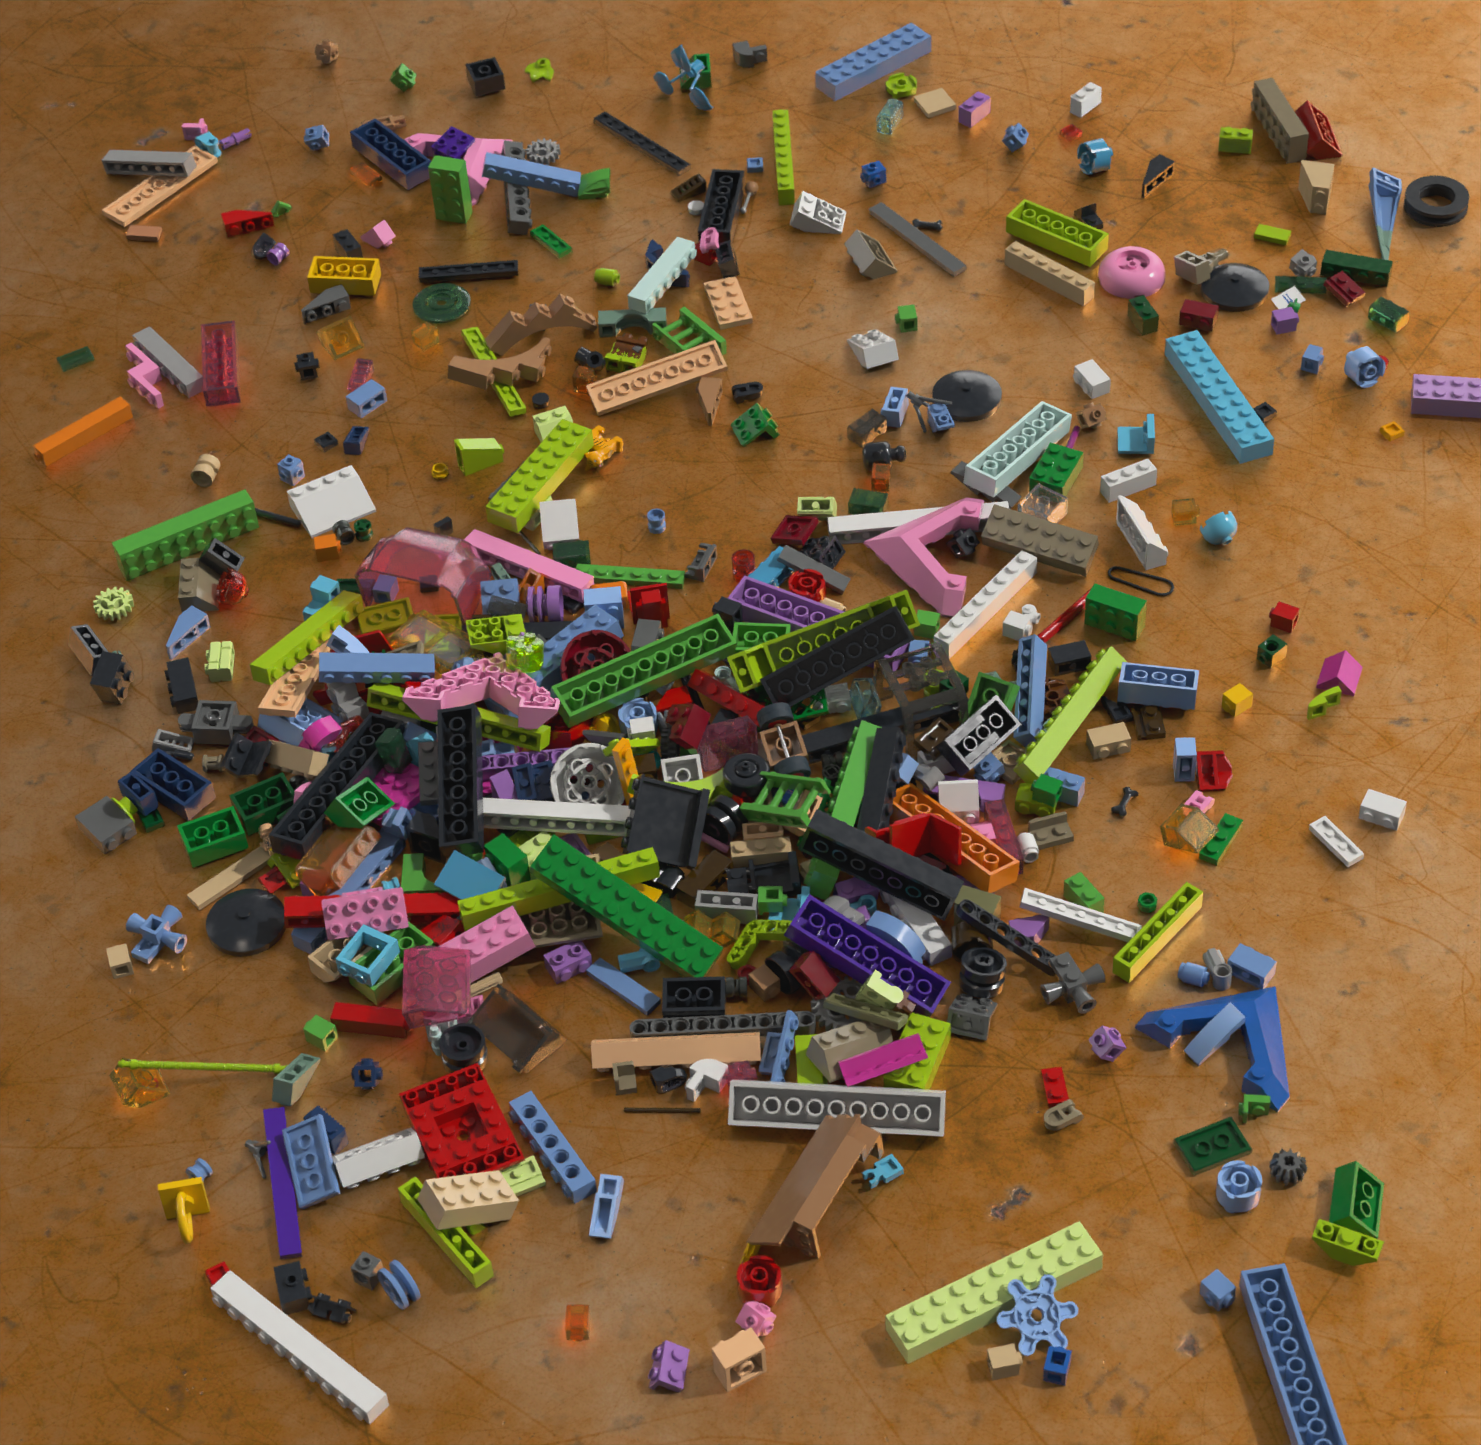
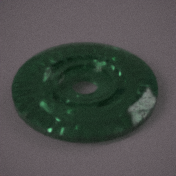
M450 283L428 286L421 290L413 300L414 313L421 320L429 323L440 324L455 321L465 315L471 306L469 293L463 287ZM438 301H446V302H447V303L444 304V305H438V304H437Z

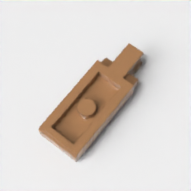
M388 115L376 118L390 130L406 126L404 115L396 117ZM371 120L363 121V122L361 123V125H363V124H365V123H367V122H369V121H371Z

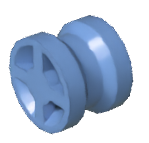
M198 1158L195 1161V1165L186 1169V1174L190 1179L202 1177L204 1183V1179L210 1177L213 1174V1170L207 1162Z

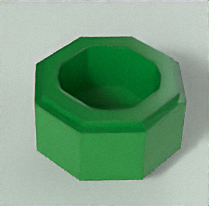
M1145 892L1139 895L1137 907L1142 912L1150 913L1156 910L1158 899L1153 893Z

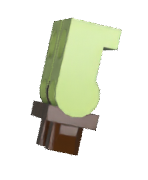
M874 970L859 989L855 999L900 1012L909 1017L916 1004L907 999L910 993L905 990L902 992L899 987L889 985L880 979L882 974Z

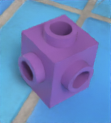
M1101 1026L1088 1039L1093 1046V1052L1101 1059L1113 1062L1126 1049L1125 1044L1120 1038L1121 1034L1113 1027Z

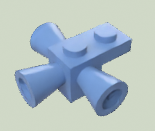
M166 905L161 917L151 914L145 920L137 913H133L128 918L126 930L142 934L143 937L131 951L133 958L149 964L164 945L176 953H180L185 948L187 936L171 932L170 927L183 917L176 907Z

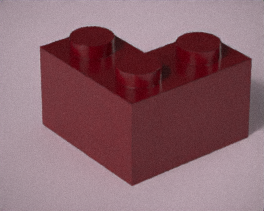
M672 704L665 722L672 726L669 739L685 749H697L711 714L696 704Z

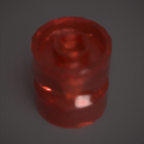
M746 549L738 550L732 554L733 579L739 583L744 576H748L756 570L755 554Z

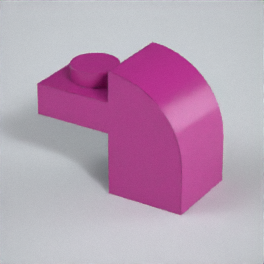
M331 715L323 717L312 723L302 733L303 739L298 746L319 752L323 745L335 741L342 728Z

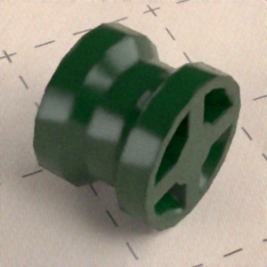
M360 519L354 523L355 536L358 541H369L373 537L372 525L369 520Z

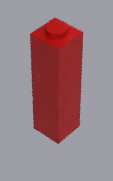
M335 1002L330 1017L331 1023L336 1026V1030L339 1032L405 1039L407 1031H410L412 1027V1019L409 1018L408 1010Z

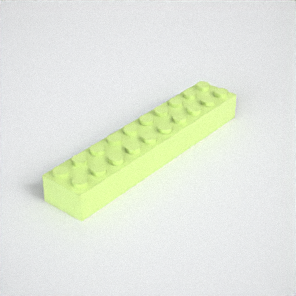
M1076 1222L885 1315L886 1331L907 1364L997 1321V1316L1000 1312L1011 1311L1015 1306V1300L1007 1289L1008 1283L1011 1280L1018 1279L1027 1289L1035 1290L1040 1284L1041 1277L1049 1274L1056 1279L1057 1284L1054 1292L1101 1270L1103 1253L1081 1222Z

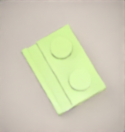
M534 1155L525 1158V1161L500 1170L516 1196L546 1185Z

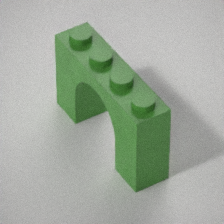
M423 853L403 855L401 880L403 894L447 893L425 878L426 864ZM483 853L465 855L476 862L484 858Z

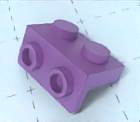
M667 1340L656 1346L652 1353L653 1366L648 1375L650 1380L649 1388L654 1390L660 1385L678 1393L682 1391L689 1349Z

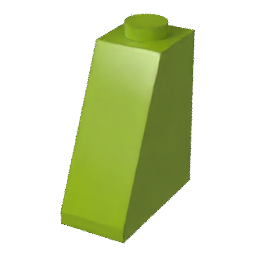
M495 438L454 440L458 466L465 476L503 462L504 449L501 444L497 443Z

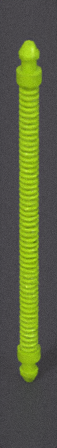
M136 1059L118 1062L120 1068L130 1067V1070L138 1068H161L165 1070L166 1068V1070L196 1069L197 1071L198 1069L199 1071H264L265 1073L267 1071V1073L272 1072L274 1074H279L288 1066H280L279 1063L273 1065H247L243 1063L242 1065V1063L209 1064V1062L179 1063L176 1061L149 1062L143 1060L141 1062V1060L136 1061Z

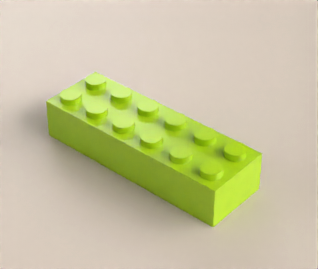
M1026 199L1006 216L1007 233L1091 267L1108 250L1109 233Z

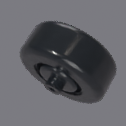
M752 753L733 756L723 767L725 788L731 794L738 797L749 798L759 795L767 782V779L760 775V772H770L769 764L761 756Z

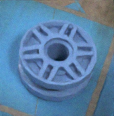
M394 1259L389 1263L391 1273L387 1269L381 1268L377 1271V1275L390 1299L397 1307L404 1310L409 1306L407 1297L416 1302L420 1299L421 1295L407 1269L398 1260Z

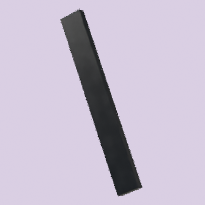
M604 111L593 118L595 124L678 176L691 169V164Z

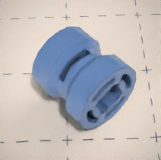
M657 508L650 510L647 513L649 531L654 534L664 532L666 529L665 512Z

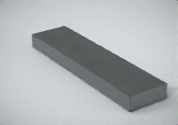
M785 545L777 559L778 562L799 571V573L804 572L803 569H812L820 572L825 580V586L840 594H843L850 582V578L787 545Z

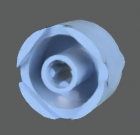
M1368 346L1350 351L1346 355L1345 374L1357 385L1363 388L1371 387L1378 382L1377 379L1380 375L1383 376L1386 364Z
M635 698L624 703L622 708L618 710L620 732L627 734V728L630 727V719L652 716L656 736L658 722L655 705L651 701H644L643 698Z
M1241 1160L1228 1162L1222 1167L1217 1177L1216 1197L1227 1212H1246L1257 1207L1262 1186L1260 1171L1252 1165L1251 1167Z

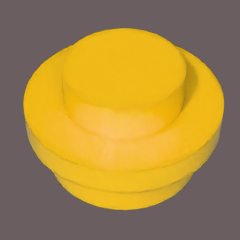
M436 463L432 467L431 474L434 478L442 479L449 474V469L444 463Z

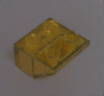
M1180 804L1160 826L1165 846L1197 854L1219 831V828L1198 807Z

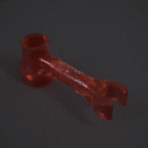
M359 715L341 722V733L335 740L330 742V745H336L335 753L344 745V741L349 733L354 732L363 722Z

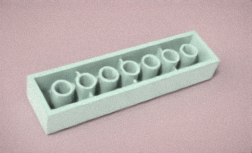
M1041 401L966 465L963 483L995 497L1040 458L1050 442L1056 444L1069 432L1072 414Z

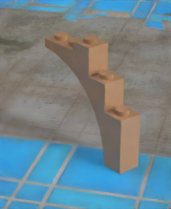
M559 294L549 307L534 302L523 316L518 312L514 313L509 310L486 337L485 341L489 350L503 356L523 338L544 329L573 326L594 332L598 326L594 316L590 313L582 312L575 306V302L570 296Z
M544 337L532 349L509 358L479 360L454 356L448 364V379L484 390L490 384H493L494 381L512 386L519 377L538 382L546 371V367H544L545 359L551 354L550 339Z

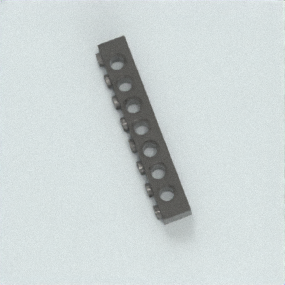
M503 141L502 156L527 161L525 159L526 149H523V142ZM504 181L508 233L527 235L528 229L532 227L528 186Z

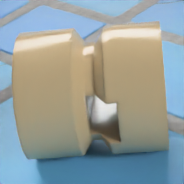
M210 454L199 456L196 466L191 473L192 481L201 487L212 485L220 468V461Z

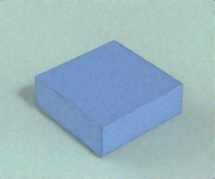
M763 157L747 158V172H764Z

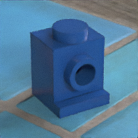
M1049 1346L1043 1369V1381L1066 1385L1071 1363V1350L1061 1346Z

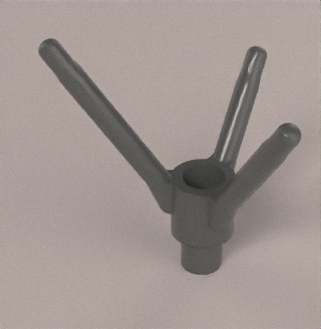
M911 391L906 395L911 400V403L914 404L913 407L916 410L924 433L927 430L919 407L921 405L926 407L930 405L927 402L952 405L950 401L926 398L918 394L915 395Z
M248 1139L245 1142V1147L249 1148V1151L253 1153L262 1178L265 1179L266 1174L260 1158L268 1151L267 1145L271 1141L259 1142Z

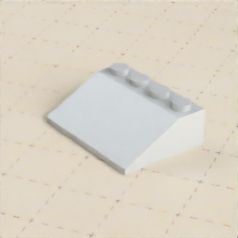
M352 465L287 491L291 509L297 518L301 520L302 525L311 538L332 530L333 525L337 521L346 520L350 523L376 512L370 496Z

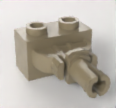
M1221 249L1218 252H1207L1200 256L1189 251L1174 256L1176 275L1194 284H1202L1210 279V273L1213 271V268L1218 266V262L1228 258V252Z

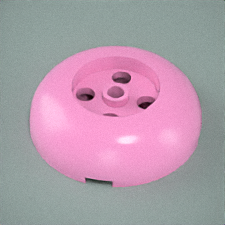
M1135 246L1122 247L1110 252L1102 260L1098 270L1100 285L1107 292L1118 297L1130 299L1139 295L1147 297L1156 293L1163 286L1166 276L1164 264L1155 253Z

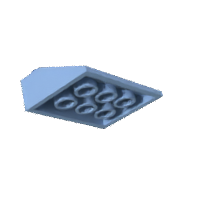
M307 698L296 717L288 718L285 716L260 714L257 725L266 733L278 738L279 741L298 746L303 739L302 733L312 723L331 715L342 730L334 742L323 745L322 748L336 746L355 729V727L351 728L347 723H343L338 715Z

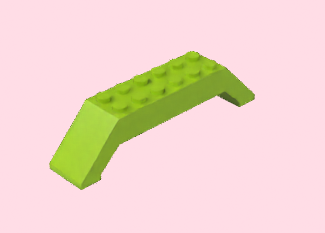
M904 590L864 604L727 657L740 693L761 686L760 679L895 605L899 609L909 630L920 626L908 591Z

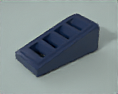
M353 426L343 442L346 455H361L370 431L369 427Z

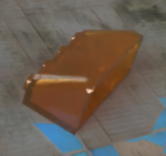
M332 823L295 868L296 875L314 895L328 896L344 886L382 836L370 826H364L363 828L338 827L335 823Z

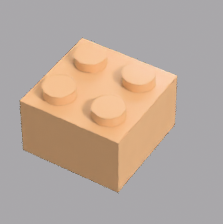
M752 1328L739 1331L734 1337L726 1341H720L712 1348L714 1372L727 1392L767 1372L765 1347Z

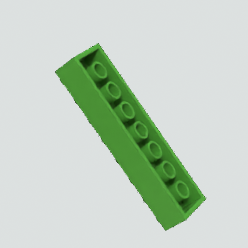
M244 489L114 541L112 545L118 567L126 581L203 551L214 538L220 542H225L259 528L254 502Z

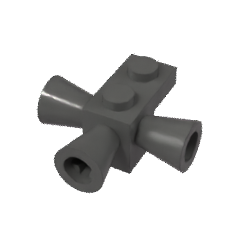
M1069 952L1049 958V964L1058 976L1059 982L1040 985L1041 994L1045 1002L1050 1004L1063 995L1067 1003L1075 1001L1078 1012L1081 1014L1088 1013L1094 1009L1097 1001L1087 992V986L1105 983V974L1102 967L1096 963L1082 973Z

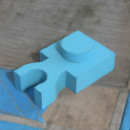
M890 1154L875 1162L874 1169L862 1172V1177L864 1180L869 1177L874 1178L869 1181V1186L872 1189L881 1180L888 1183L904 1174V1168L893 1154Z

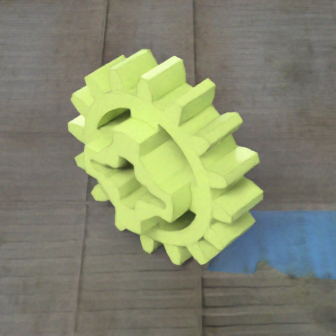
M114 587L113 590L107 588L106 592L100 591L101 595H96V600L93 601L95 613H97L99 618L103 616L104 620L110 618L113 621L116 617L120 620V616L126 617V612H132L131 607H134L132 594L129 593V590L124 591L123 587L119 590Z

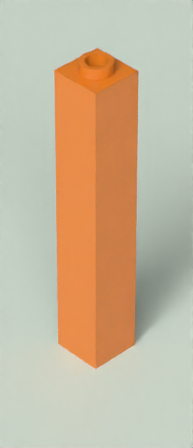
M118 397L33 445L35 459L47 467L133 418L130 404L122 397Z

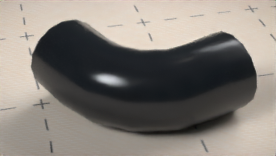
M584 347L578 349L574 358L576 363L593 371H600L605 367V358L601 353L597 351L592 352Z

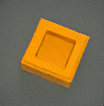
M1395 421L1383 425L1379 429V432L1389 442L1405 435V431Z

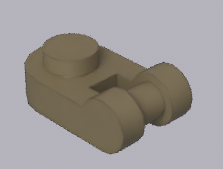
M1069 1099L1045 1112L1044 1125L1049 1130L1057 1131L1072 1123H1079L1084 1118V1115L1080 1110H1076V1105Z

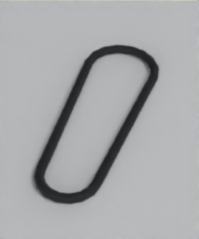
M1113 566L1108 570V576L1111 579L1155 595L1167 596L1174 590L1173 583L1162 577L1119 566ZM1113 569H1120L1166 581L1171 585V590L1167 593H1158L1116 578L1110 572Z

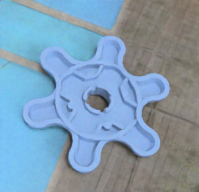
M1049 1274L1041 1277L1040 1284L1035 1290L1027 1289L1018 1279L1011 1280L1008 1283L1007 1289L1015 1300V1306L1011 1311L1000 1312L997 1316V1324L1001 1328L1015 1327L1020 1331L1021 1341L1018 1348L1020 1353L1025 1356L1034 1353L1035 1346L1040 1340L1049 1341L1053 1347L1061 1346L1066 1348L1068 1340L1061 1332L1060 1324L1064 1319L1074 1318L1078 1314V1307L1074 1302L1061 1303L1055 1299L1054 1289L1057 1282ZM1033 1309H1038L1042 1314V1319L1039 1322L1031 1317Z

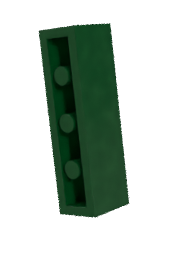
M1326 250L1321 264L1320 275L1333 277L1343 271L1353 281L1388 287L1393 261Z

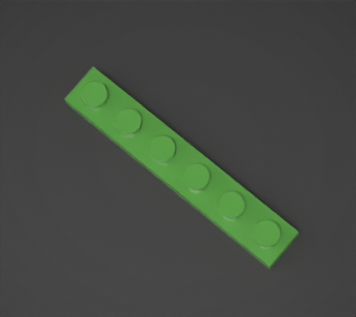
M577 564L576 567L577 570L594 576V583L624 581L627 585L632 586L667 583V588L683 589L685 581V571L591 564Z

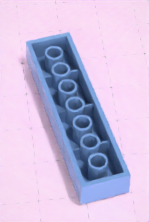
M909 23L815 71L816 88L834 101H837L930 53L931 36L913 23Z
M595 604L516 666L534 679L538 687H544L551 693V686L563 682L560 673V660L565 647L574 637L591 630L608 631L619 638H622L624 635L618 620ZM588 654V660L592 661L595 659L593 654ZM491 698L484 699L487 709L490 711L518 718L517 715Z

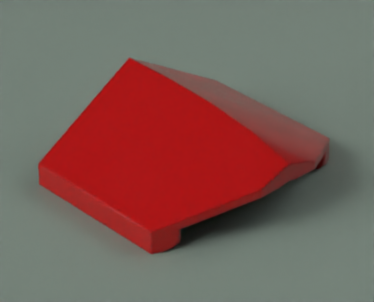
M1196 751L1195 774L1199 791L1225 790L1233 774L1232 765L1225 756L1224 751Z

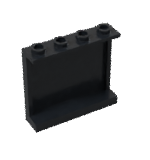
M640 774L634 779L632 784L634 796L630 798L628 809H631L630 816L625 821L627 832L621 841L622 854L626 855L653 847L659 863L689 870L694 869L697 865L710 790L705 788L696 790L644 777L645 774Z

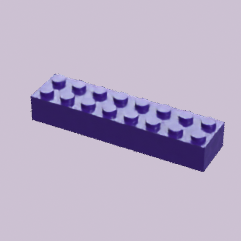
M810 894L784 934L785 937L806 950L815 951L822 957V960L861 984H864L874 970H877L882 974L880 979L891 986L899 987L902 992L905 990L910 993L907 999L916 1004L912 1012L915 1014L930 1017L951 983Z

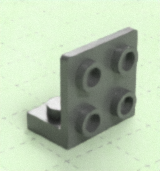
M958 994L948 1011L947 1022L951 1023V1033L987 1040L991 1017L998 1003L988 998L978 999L968 994Z

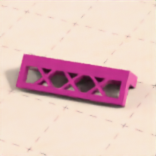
M917 1033L838 1061L848 1087L927 1059L928 1055L923 1047L920 1035Z

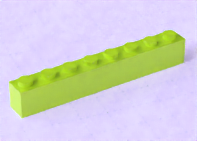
M772 110L779 205L795 204L789 113L788 110Z
M345 590L263 653L250 664L253 680L268 685L273 684L327 641L338 625L343 628L364 611L361 595Z

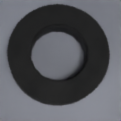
M1436 175L1421 177L1408 185L1405 193L1404 210L1411 219L1420 224L1432 227L1450 226L1458 223L1466 216L1469 192L1463 184L1449 177ZM1427 196H1441L1452 203L1437 207L1428 205L1421 199Z

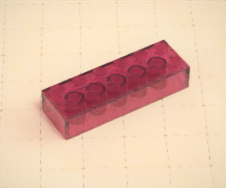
M235 320L201 324L203 394L206 406L240 403L239 346Z

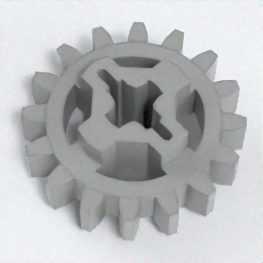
M545 138L543 141L537 139L536 142L532 141V145H527L528 148H526L527 160H530V162L546 163L549 165L550 162L555 163V159H559L561 155L560 145L556 141L552 142V139L547 141Z

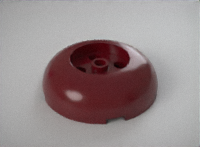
M591 630L580 633L567 644L560 660L562 680L570 679L579 675L580 670L588 671L593 667L627 654L631 650L621 638L611 632ZM588 654H593L595 659L593 661L588 660Z

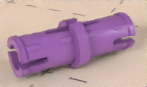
M246 128L219 140V144H224L221 146L224 150L234 144H240L241 141L251 138L252 135L251 133L246 134L250 132Z

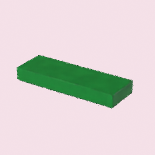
M544 224L530 231V235L559 259L573 252L570 245Z

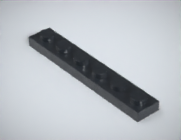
M518 260L419 267V283L519 276Z

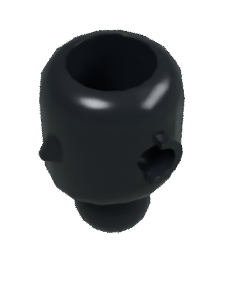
M886 441L865 444L862 449L864 467L868 471L880 473L882 470L891 469L893 461L904 462L906 460L905 446L899 445L896 448H892L891 444Z

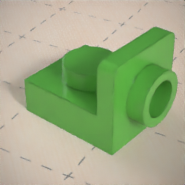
M1244 1094L1243 1103L1239 1102L1238 1115L1242 1116V1123L1247 1124L1248 1114L1258 1116L1269 1115L1270 1096Z

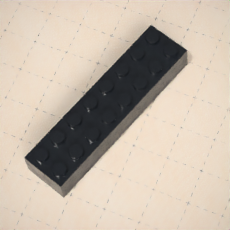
M895 605L762 677L760 681L773 704L782 702L787 703L791 707L913 641L914 637Z
M476 704L437 710L439 848L445 858H449L454 850L463 855L484 853L481 714Z
M816 809L798 848L945 921L964 883L963 880L958 879L956 876L950 875L938 867L911 856L901 849L895 848Z

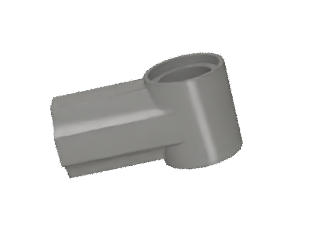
M919 763L912 776L929 792L938 786V781L945 780L943 773L936 766L931 768L924 763Z
M1215 948L1208 949L1203 954V960L1213 979L1212 984L1217 990H1227L1231 986L1232 968L1226 964L1220 950Z

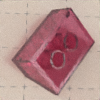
M749 716L706 726L696 749L700 756L703 771L708 772L723 768L730 758L738 754L752 753L758 755L757 725Z

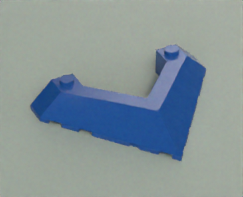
M1276 986L1150 1011L1135 1025L1137 1030L1170 1049L1182 1035L1201 1031L1231 1002L1245 1016V1023L1238 1029H1241L1242 1036H1244L1246 1052L1251 1063V1068L1243 1076L1241 1091L1250 1095L1270 1096V1108L1277 1113L1290 1098Z

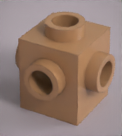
M322 40L321 43H318L315 47L316 60H322V63H331V61L338 59V43H332L330 40Z
M1093 402L1086 404L1083 410L1075 412L1081 429L1090 426L1094 429L1101 426L1102 421L1107 420L1106 411L1101 403L1096 405Z

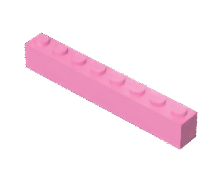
M476 529L462 541L465 556L490 566L499 562L507 573L522 579L530 567L544 576L545 588L552 585H561L563 595L582 603L584 602L583 589H589L591 585H594V576Z

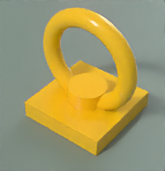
M202 1177L158 1184V1192L166 1219L177 1218L182 1241L185 1244L191 1243L193 1239L191 1215L210 1212Z

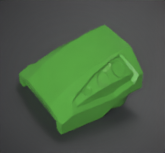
M610 168L581 175L578 199L607 197L610 193Z

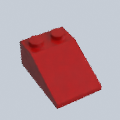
M557 712L543 724L551 727L549 745L543 750L571 748L575 745L583 744L585 736L582 734L583 730H589L594 717L568 728L559 712Z

